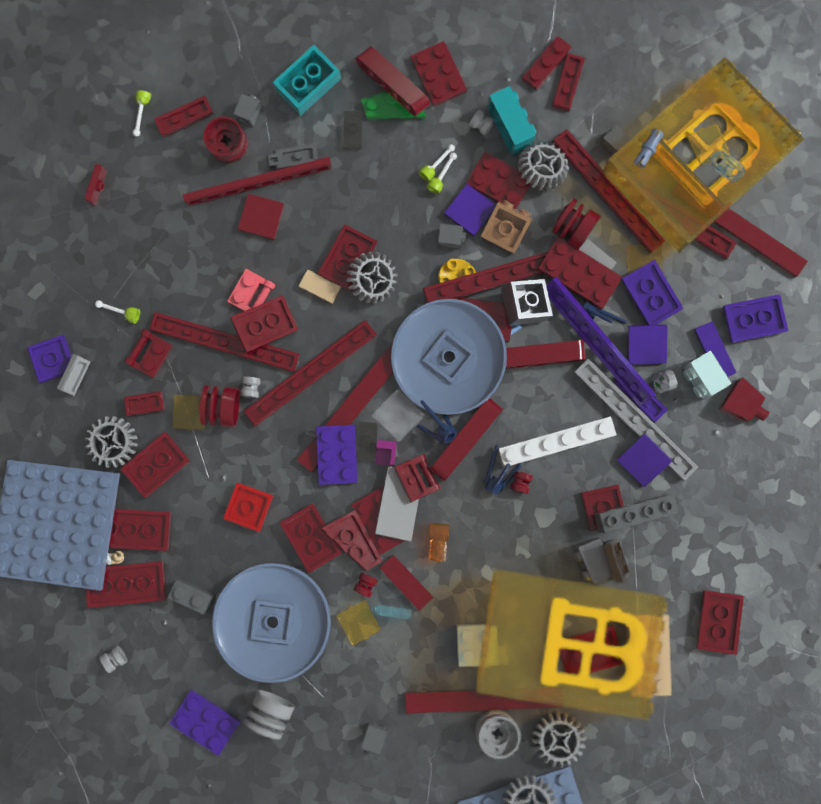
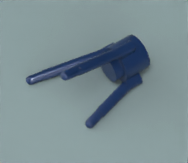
M589 302L583 306V309L593 320L598 316L612 324L613 320L608 318L610 317L622 323H627L625 319L603 309L601 310Z
M421 400L420 403L439 425L437 428L438 433L435 434L419 424L417 427L437 439L440 444L443 441L445 443L453 441L457 435V430L453 427L448 416L442 414L447 424L442 423L430 407Z
M498 445L494 447L488 472L483 481L486 483L484 488L495 495H498L499 491L502 492L505 485L514 476L515 471L522 467V464H518L503 481V477L511 466L508 463L499 477L493 475L490 478Z

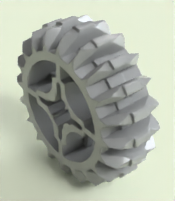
M540 141L536 144L532 142V144L524 148L519 156L518 172L522 173L521 179H527L526 184H533L532 189L538 186L539 191L543 188L546 191L550 190V188L555 189L567 177L568 160L564 159L565 153H560V148H554V144L549 146L547 141L543 144Z
M367 252L366 255L364 253L360 254V259L354 258L356 264L352 263L349 265L353 271H347L351 278L346 280L347 282H352V285L348 288L355 289L353 295H359L358 300L360 301L365 298V303H370V301L377 303L378 300L382 302L384 301V296L390 297L389 291L393 292L395 290L392 284H397V281L393 280V277H397V273H392L396 267L389 266L392 261L386 260V255L380 256L379 252L374 254ZM371 262V266L368 267L366 272H360L365 264ZM380 267L384 272V276H382L379 272ZM372 275L373 277H375V278H377V279H379V280H373V281H372V279H371L370 277H366V276ZM360 279L364 281L366 290L361 286ZM378 283H384L379 291L373 293Z
M106 416L104 422L98 419L99 426L92 424L91 426L94 430H88L87 433L91 434L90 438H85V441L90 442V444L85 445L86 449H91L87 453L88 456H93V462L98 461L99 466L105 464L106 468H110L111 464L114 468H117L118 462L121 465H125L124 458L130 461L131 457L128 454L136 453L134 450H131L132 446H138L137 443H133V440H136L138 437L136 435L131 436L135 429H129L131 424L129 422L124 424V419L120 418L118 420L116 416H113L111 420ZM115 427L108 435L101 434L105 429ZM120 431L124 433L125 445L120 442ZM104 438H105V439H112V441H114V442H115L116 444H118L119 446H117V445H110V443H108V441L104 440ZM98 440H100L103 444V448L101 450L103 451L102 454L98 449ZM115 449L122 450L119 455L108 458L109 454H112Z
M559 712L555 713V718L549 713L548 718L550 720L546 721L542 717L543 726L539 723L536 724L540 731H533V734L538 736V738H533L532 742L539 743L534 747V750H541L538 753V757H544L545 763H548L551 759V766L553 767L557 761L559 767H563V761L568 766L571 765L569 761L571 758L576 762L577 758L574 755L577 753L579 756H582L583 753L578 749L586 747L585 744L580 743V741L586 740L585 736L580 735L585 731L583 728L577 729L581 723L579 721L573 723L575 720L573 716L567 720V713H563L562 718H560ZM565 724L569 727L567 729L564 728L561 731H557L556 729H554L553 725ZM548 730L551 734V739L548 745L544 747L543 739ZM553 732H555L557 736H563L562 740L565 746H563L561 743L559 744V742L555 743L557 740ZM574 732L575 740L570 749L567 741L571 737L570 734ZM561 748L566 753L555 755L550 753V751Z
M524 775V782H521L519 777L516 778L518 784L515 785L511 782L510 786L513 790L506 789L505 792L509 796L503 797V801L507 802L506 804L529 803L531 797L534 804H552L557 802L556 797H551L554 794L553 789L548 790L550 787L549 783L543 785L542 778L538 779L536 783L534 775H532L531 781L528 780L527 775ZM529 788L525 796L515 798L520 791ZM535 789H538L545 795L546 803L535 798Z

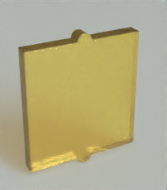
M717 123L706 128L701 127L699 131L687 135L700 166L712 161L717 162L718 159L730 155V151Z
M628 245L629 259L627 263H629V274L653 260H656L663 272L662 262L664 258H662L661 245L651 254L643 245Z
M192 394L175 395L173 428L187 429L188 431L191 429L205 430V425H202L200 422L199 414L201 396H193Z
M366 600L355 606H350L348 610L337 615L352 645L364 639L368 640L370 636L381 631Z

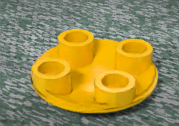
M450 259L441 267L438 280L441 283L476 273V271L465 260Z

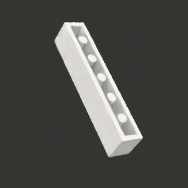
M607 417L499 448L498 453L502 467L505 468L508 463L513 466L616 436L611 417Z

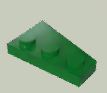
M387 92L361 99L367 119H426L424 110L415 117Z

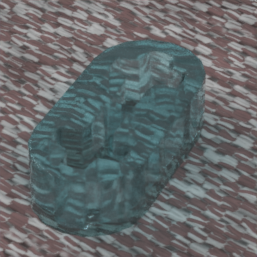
M716 151L709 159L711 168L732 182L740 180L745 173L744 166L724 151ZM719 157H721V158H722L721 162H720L719 164H717V163H716L717 159H718ZM736 168L738 170L737 174L733 175L732 172Z
M375 605L374 615L411 619L412 609Z

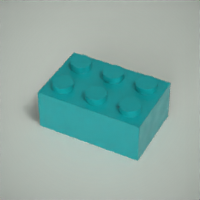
M313 45L274 80L273 85L275 91L301 116L341 80L340 70Z
M508 86L489 95L487 109L491 117L495 119L494 123L513 157L523 152L524 148L532 144V142L534 143L536 129L532 123L528 122L527 111L524 107L520 106L517 92L515 90L512 91L511 87Z

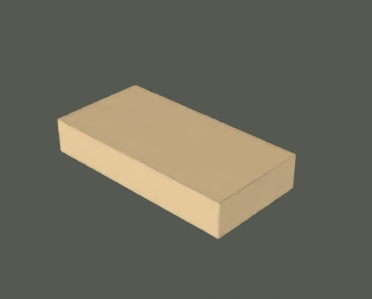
M308 269L299 284L300 288L331 304L334 303L341 289V286Z

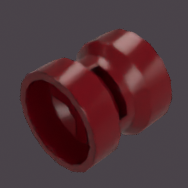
M515 471V480L511 484L510 490L529 494V484L534 476Z
M361 572L359 582L355 584L353 590L371 598L373 586L377 585L378 579Z

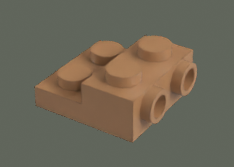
M504 200L503 203L499 201L481 237L515 253L533 218L530 217L531 213L524 209H520V211L514 209V204Z

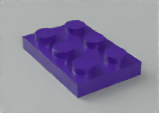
M656 260L649 262L621 279L647 325H657L684 309Z
M780 294L723 306L731 343L789 331Z
M355 425L316 426L318 484L357 483Z
M191 689L169 724L219 756L239 725L240 720Z

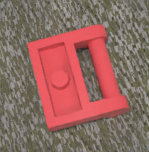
M245 269L227 302L246 311L251 309L248 305L260 284L264 288L253 307L264 303L269 292L276 285Z

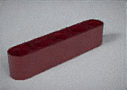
M368 47L355 58L359 67L413 116L416 117L430 105L428 97L373 47Z
M584 340L506 348L507 362L505 369L586 360Z
M491 398L485 401L430 470L445 482L503 411V408Z

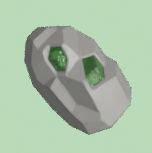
M666 370L653 375L650 381L653 390L659 394L677 388V380L672 370Z

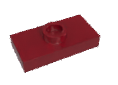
M99 164L94 166L84 197L90 205L94 206L97 204L100 192L104 190V178L107 172Z
M162 391L123 397L126 416L165 411Z

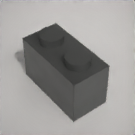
M178 579L175 581L168 598L201 614H205L208 612L215 594L182 579Z

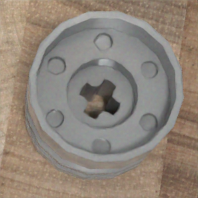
M257 690L252 704L258 710L249 709L247 713L250 717L246 716L243 723L262 736L281 739L283 735L281 730H285L286 725L280 719L289 720L295 706L273 693Z
M489 710L483 713L477 720L475 736L482 750L488 756L496 759L506 758L517 750L520 743V731L512 717L506 712ZM496 728H498L500 732H497L496 735H494L492 731H495Z

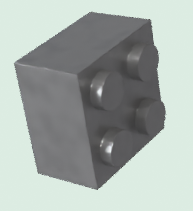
M545 279L510 282L501 289L509 326L541 323L553 316Z
M593 538L574 546L575 551L572 553L575 561L579 562L582 566L580 572L584 581L596 584L614 576L600 538Z

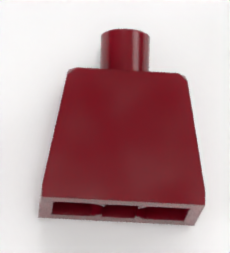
M743 377L737 379L718 409L745 422L751 421L754 416L764 421L769 415V411L761 407L765 397Z

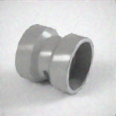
M479 109L470 121L469 126L478 128L480 133L485 136L493 126L495 119L491 116H485L484 112Z
M241 377L242 389L239 396L258 398L259 392L257 388L260 385V379Z
M119 646L113 648L109 654L105 653L100 656V661L108 673L116 670L117 666H122L128 662L125 653Z

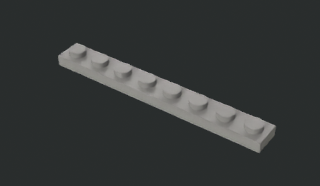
M589 359L574 372L639 438L646 433L673 460L668 466L683 481H686L698 468Z

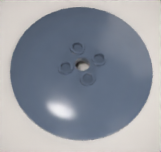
M441 299L420 306L403 321L393 341L391 361L398 385L412 402L425 409L420 403L423 400L434 413L451 415L473 410L494 394L505 373L507 351L498 325L484 310L466 301ZM448 351L453 352L455 355L454 361L450 363L444 359V354Z
M261 564L248 568L236 575L221 592L213 613L214 639L224 660L239 674L254 681L264 683L287 681L307 671L323 653L330 634V610L322 590L307 574L297 568L284 564ZM271 616L278 619V625L274 628L270 627L267 622Z

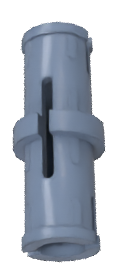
M653 129L647 141L642 144L641 151L634 160L636 166L642 160L639 167L645 168L651 155L655 154L656 146L664 136L659 131L657 137H655L658 129Z

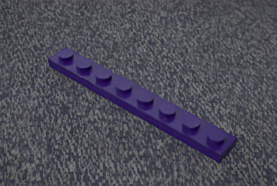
M557 277L552 279L546 285L549 300L639 407L656 395L561 281Z

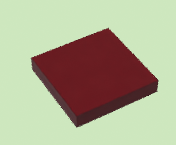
M248 194L238 230L275 240L285 204Z
M619 485L581 493L589 530L597 529L595 513L624 506Z

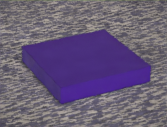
M466 184L444 215L457 225L463 226V229L472 236H475L493 213L496 205Z
M667 325L628 326V362L630 364L667 363Z
M60 335L27 347L40 384L63 376L72 357L65 335Z
M646 433L617 459L644 488L673 461Z

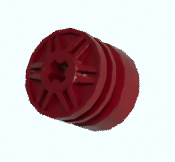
M217 117L206 125L203 132V140L206 148L217 160L224 163H234L245 155L248 149V139L241 126L234 119ZM227 139H230L228 143L229 145L226 146L225 143H227Z
M573 199L557 217L552 233L556 235L560 228L564 229L560 238H564L570 233L571 237L568 243L580 249L601 215L591 209L585 215L581 214L584 204H581L575 210L574 207L578 200Z
M205 385L199 401L201 424L208 425L210 420V425L215 426L218 418H220L222 427L235 428L240 407L239 388L225 386L222 395H220L219 386H214L212 390L211 385Z

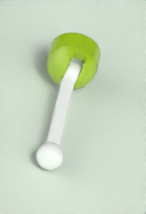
M136 90L135 100L139 104L136 127L133 130V135L136 137L140 135L139 127L143 106L147 105L151 98V93Z
M450 144L432 166L426 165L418 171L419 175L427 182L433 179L435 176L434 168L450 152L455 150V146Z
M454 152L450 154V159L439 177L431 179L426 187L431 192L440 194L443 188L441 179L452 161L457 158V154Z
M100 300L95 302L97 308L103 307L124 314L125 319L135 324L139 320L140 309L129 307L126 310L103 304Z

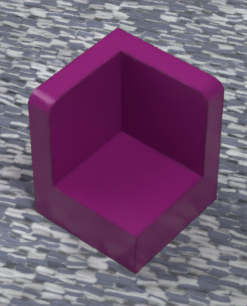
M377 440L375 463L394 466L397 442Z

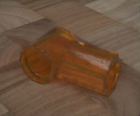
M430 523L429 561L446 562L449 524Z

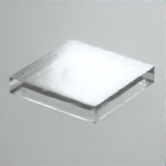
M397 389L371 417L399 443L425 417V414Z

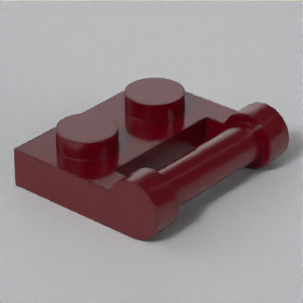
M142 329L139 340L124 362L155 378L173 345ZM148 339L152 340L140 363L135 362Z
M425 454L394 468L410 503L441 489L431 473ZM416 464L420 465L422 472L430 486L429 488H426L415 466Z

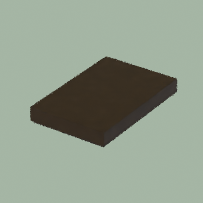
M615 538L607 542L604 548L616 584H619L627 579L630 572L619 539Z

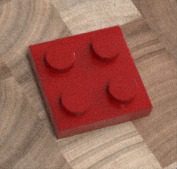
M237 482L223 519L261 532L274 495Z

